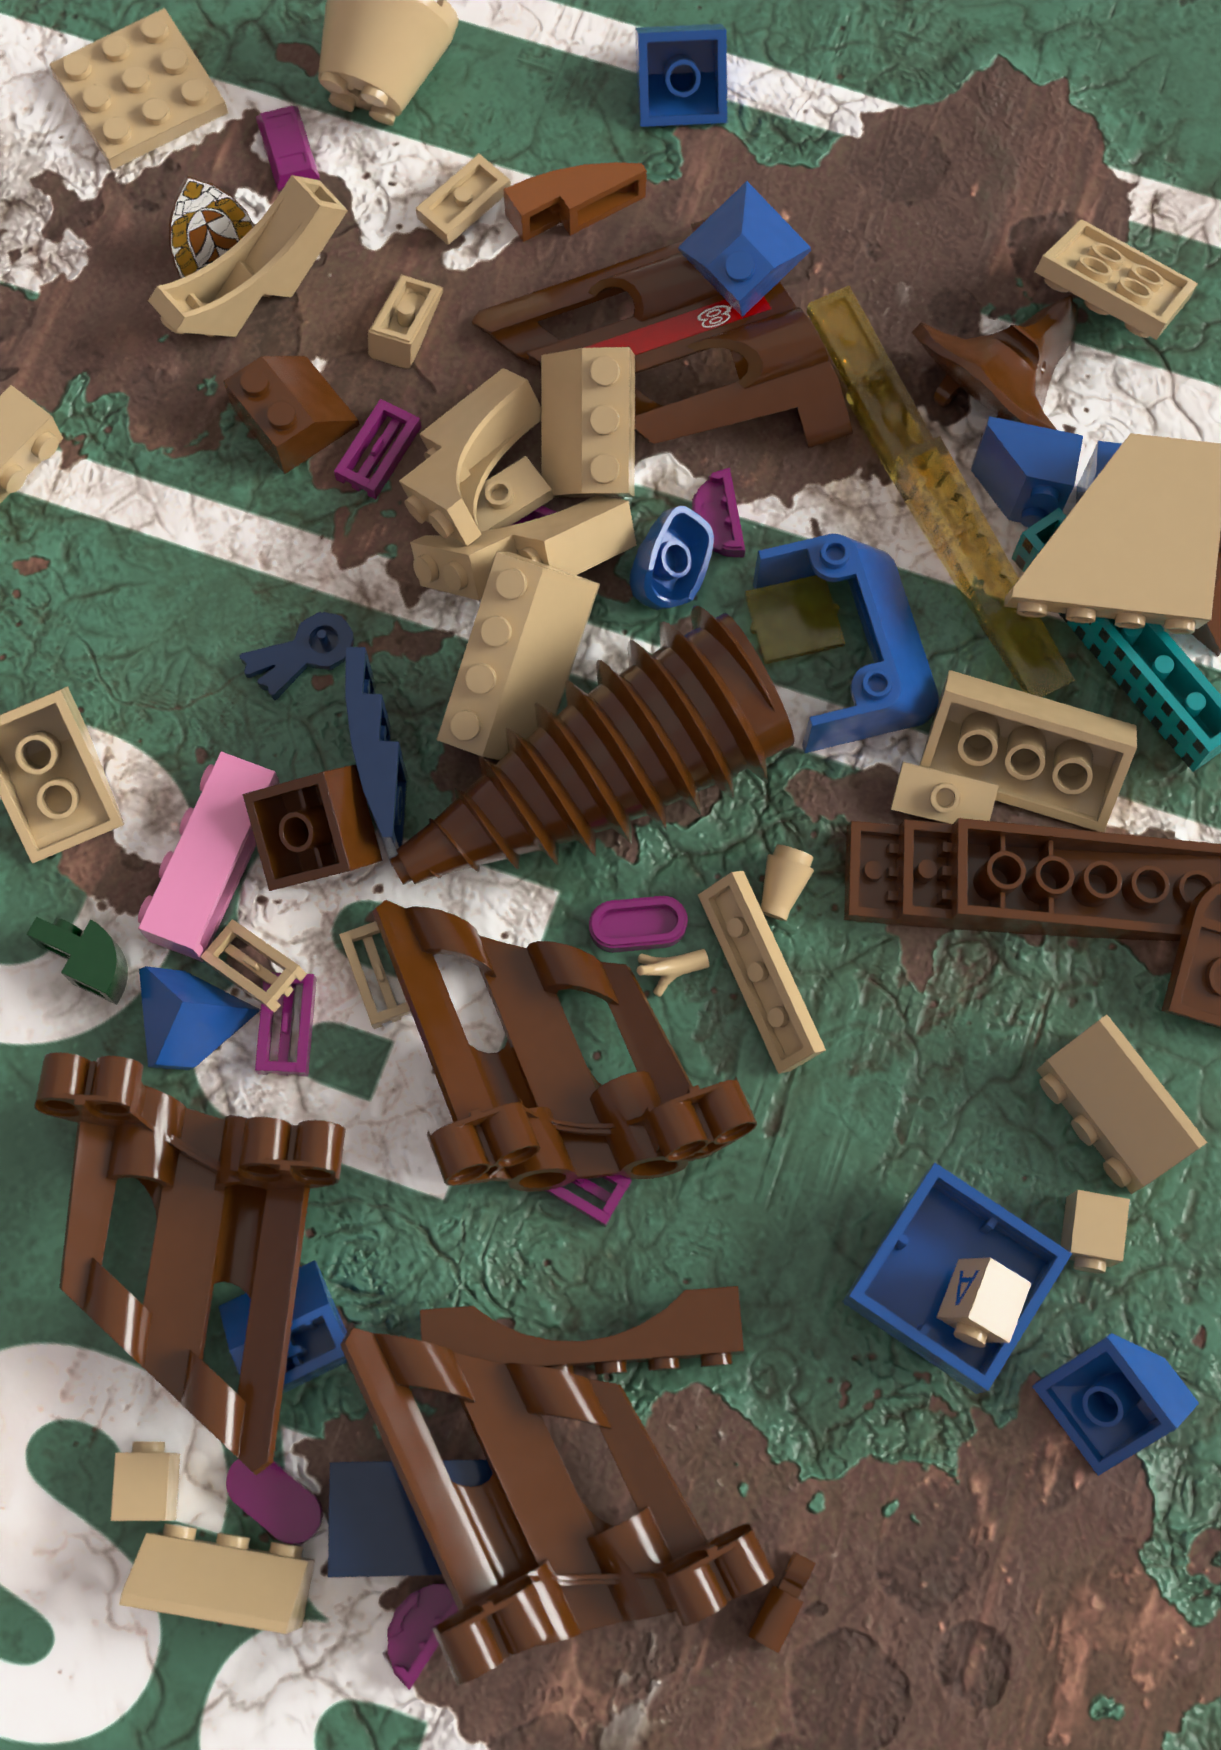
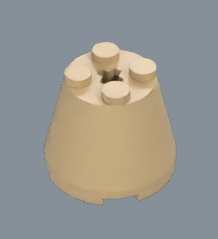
M326 0L318 79L319 83L331 93L329 102L347 112H352L355 106L370 111V117L377 122L393 125L395 118L402 113L452 42L459 23L456 11L447 0H437V2L434 0Z

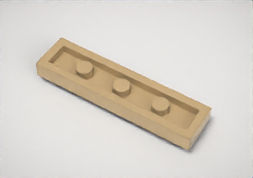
M744 871L729 873L698 894V897L778 1074L789 1072L823 1053L826 1049Z

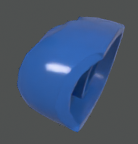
M686 506L670 508L659 516L639 546L630 573L629 584L632 595L641 604L651 609L661 610L683 605L693 600L703 583L712 554L714 535L709 523L698 513Z

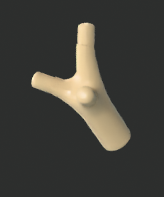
M705 949L672 957H652L640 954L638 962L644 965L637 967V973L646 976H661L653 990L654 995L661 997L667 986L677 977L709 968V959Z

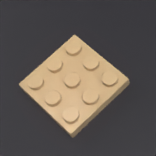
M165 8L49 63L53 76L112 170L228 113L225 100Z
M1082 219L1042 256L1035 270V273L1044 277L1045 283L1052 289L1064 293L1071 292L1085 300L1084 303L1090 310L1101 315L1110 314L1125 322V327L1131 333L1143 338L1150 336L1155 340L1158 339L1187 303L1198 285L1193 280Z

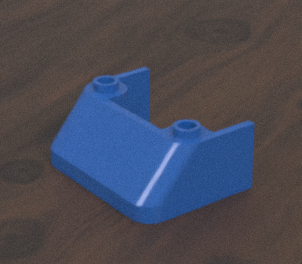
M827 534L758 551L753 579L755 592L817 577L830 582L848 580L874 663L860 668L853 677L851 696L855 706L809 717L802 743L804 753L920 726L932 718L939 701L938 691L896 563L888 553L840 534Z

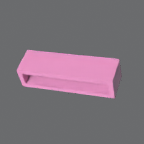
M220 752L215 765L210 764L205 769L200 782V791L202 793L195 808L190 807L185 812L179 829V833L182 836L175 851H169L161 863L159 869L160 883L154 895L147 896L139 910L138 922L140 925L138 929L149 942L203 962L200 956L211 945L256 847L242 794L280 784L275 771L224 752Z

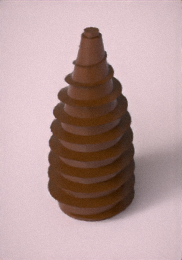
M694 606L691 611L692 631L683 635L665 621L660 623V649L654 653H649L637 642L630 640L627 647L629 667L618 673L602 660H597L598 686L588 694L567 680L565 682L567 707L557 716L536 702L537 729L525 739L506 727L509 752L496 765L479 756L482 775L465 792L455 788L456 800L434 820L429 818L427 826L396 849L398 854L390 858V861L403 885L411 881L414 884H418L435 877L441 878L442 875L471 867L479 872L480 865L506 859L516 869H519L520 855L543 851L558 865L559 844L579 841L596 856L597 832L614 829L632 845L631 820L648 815L667 831L666 806L682 800L701 816L699 791L714 785L734 800L733 775L749 769L767 784L766 759L793 746L795 742L794 734L784 705L766 668L739 625L727 613L714 617L704 608Z

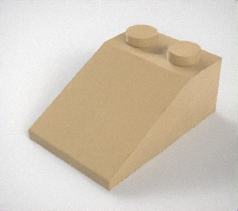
M68 686L0 714V797L32 864L124 825L89 731Z

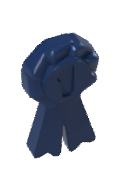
M318 612L300 623L295 640L240 654L239 657L242 663L246 665L244 672L247 678L267 672L258 679L257 683L262 690L269 691L273 700H277L308 666L330 671L346 661V647H353L354 635L342 616L328 612Z

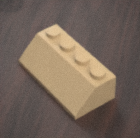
M497 552L437 740L482 757L501 760L509 752L506 727L525 739L537 729L536 702L557 716L565 691V682L569 679L600 583L511 552Z
M949 670L919 766L997 784L999 787L996 801L1095 831L1104 832L1137 749V728L1134 724Z

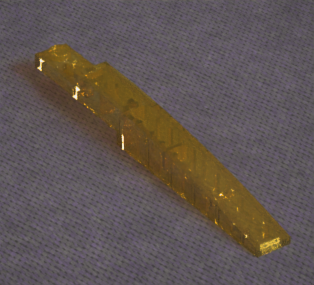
M848 285L810 302L806 313L848 388L845 397L907 507L978 623L1022 690L1029 694L1045 697L1073 683L1075 679L1041 618L1021 616L1017 614V608L1004 607L1005 596L1019 578L941 436L933 438L850 286Z

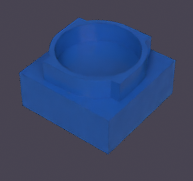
M934 1163L918 1182L842 1303L974 1393L979 1394L990 1389L1072 1253L937 1163ZM992 1258L1031 1283L1010 1343L986 1342L983 1348L969 1345L953 1335L955 1328L937 1318L959 1259Z

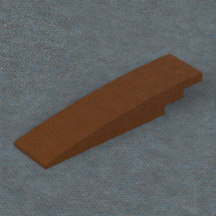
M958 818L953 824L904 819L900 825L851 821L847 825L844 920L1000 933L1180 941L1188 909L1195 897L1209 885L1221 881V844Z

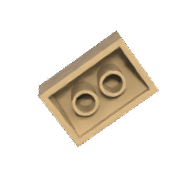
M630 347L578 348L541 355V476L551 487L553 498L594 497L596 495L605 497L635 496V354Z
M1108 1015L1094 1023L1037 1069V1072L1042 1077L1039 1080L1040 1085L1046 1095L1054 1103L1063 1104L1073 1117L1071 1125L1078 1137L1086 1145L1091 1146L1093 1144L1105 1159L1103 1167L1110 1179L1120 1188L1126 1187L1131 1194L1148 1185L1207 1143Z
M165 1523L163 1533H146L119 1601L121 1606L288 1634L302 1628L315 1559L303 1558L302 1546L271 1542L269 1551L248 1548L249 1537L218 1532L216 1542L195 1539L197 1528Z

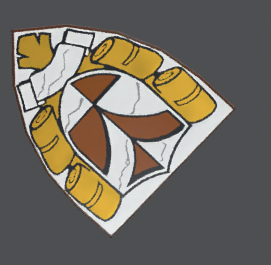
M186 175L174 199L169 219V247L180 279L197 272L215 261L238 243L255 226L247 211L231 194L211 182Z

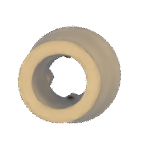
M776 845L773 855H767L763 895L760 905L764 915L777 920L787 921L790 910L814 872L810 868L813 856L785 845Z

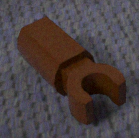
M793 1551L778 1585L771 1584L747 1632L750 1638L777 1653L780 1652L803 1604V1601L798 1598L816 1563Z

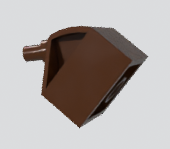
M356 764L242 794L269 891L352 871L383 861Z

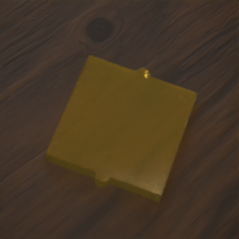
M817 575L745 591V599L752 619L750 632L757 636L764 664L845 646V640L837 617L839 605L833 604L827 581Z

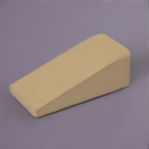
M401 275L368 331V355L372 359L409 369L420 349L440 301L443 287Z

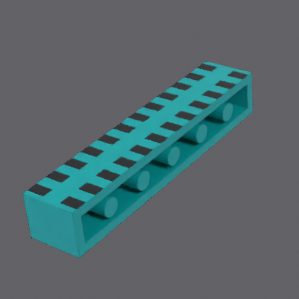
M1060 508L1022 532L1011 558L1023 572L1066 518V515ZM1058 613L1192 772L1221 753V694L1171 636L1164 631L1160 624L1145 623L1144 628L1129 629L1115 626V619L1096 617V621L1093 623H1076L1066 620V614Z

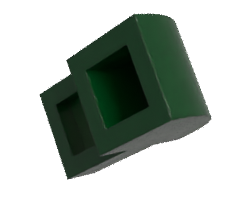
M36 917L27 935L40 948L68 960L61 973L73 985L117 1005L127 984L128 968L121 948L112 937L91 919L83 932L77 926L60 918H56L53 924Z

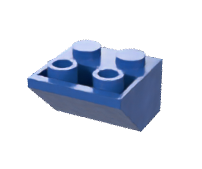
M315 1260L299 1267L283 1393L347 1363V1359L340 1346L347 1331ZM247 1293L218 1306L229 1351L239 1375L241 1373L251 1303Z

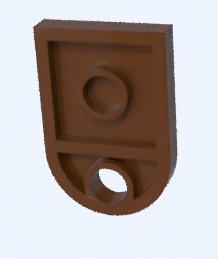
M1221 881L1203 889L1195 897L1188 909L1161 1010L1221 1029Z

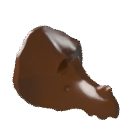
M1072 295L1066 296L1045 307L1019 326L1010 325V327L990 335L963 339L943 333L923 322L912 331V334L931 358L947 373L933 397V400L943 408L947 407L963 388L974 399L997 415L996 418L1057 430L1045 415L1043 408L1053 372L1071 344L1077 327L1078 305L1073 302Z

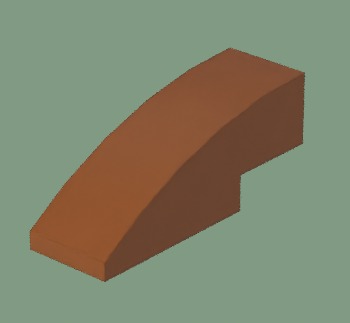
M611 162L567 167L530 177L503 189L505 216L523 242L562 223L571 236L645 198L647 170L642 163Z

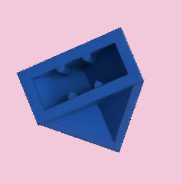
M147 966L139 969L148 1067L179 1070L195 1068L261 1010L186 971Z

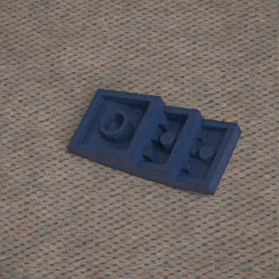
M346 647L345 698L351 745L373 822L390 861V858L398 854L396 849L403 845L408 775L400 744L397 741H391L392 729L382 694H375L376 684L366 647Z
M442 1460L451 1481L462 1486H480L489 1481L493 1474L487 1460ZM330 1462L328 1578L443 1575L393 1462Z

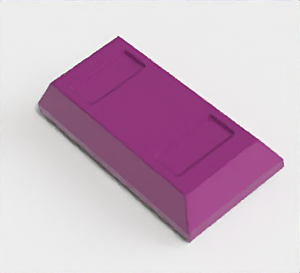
M290 105L263 112L256 116L277 190H283L291 175L320 180L298 106Z

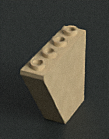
M1130 433L1005 596L1004 607L1017 608V614L1025 617H1045L1047 612L1066 614V620L1076 623H1093L1096 621V617L1115 619V626L1129 629L1144 628L1145 623L1164 625L1165 632L1172 634H1193L1195 629H1199L1209 622L1212 617L1221 532V443Z

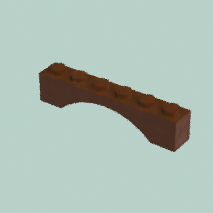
M738 1286L685 1290L666 1309L641 1325L613 1336L586 1341H555L522 1334L494 1321L474 1306L420 1310L421 1341L437 1344L451 1349L454 1353L500 1363L536 1365L573 1374V1367L595 1366V1375L627 1373L626 1363L648 1362V1371L680 1369L679 1359L700 1358L701 1367L733 1365L732 1355H741L744 1352Z

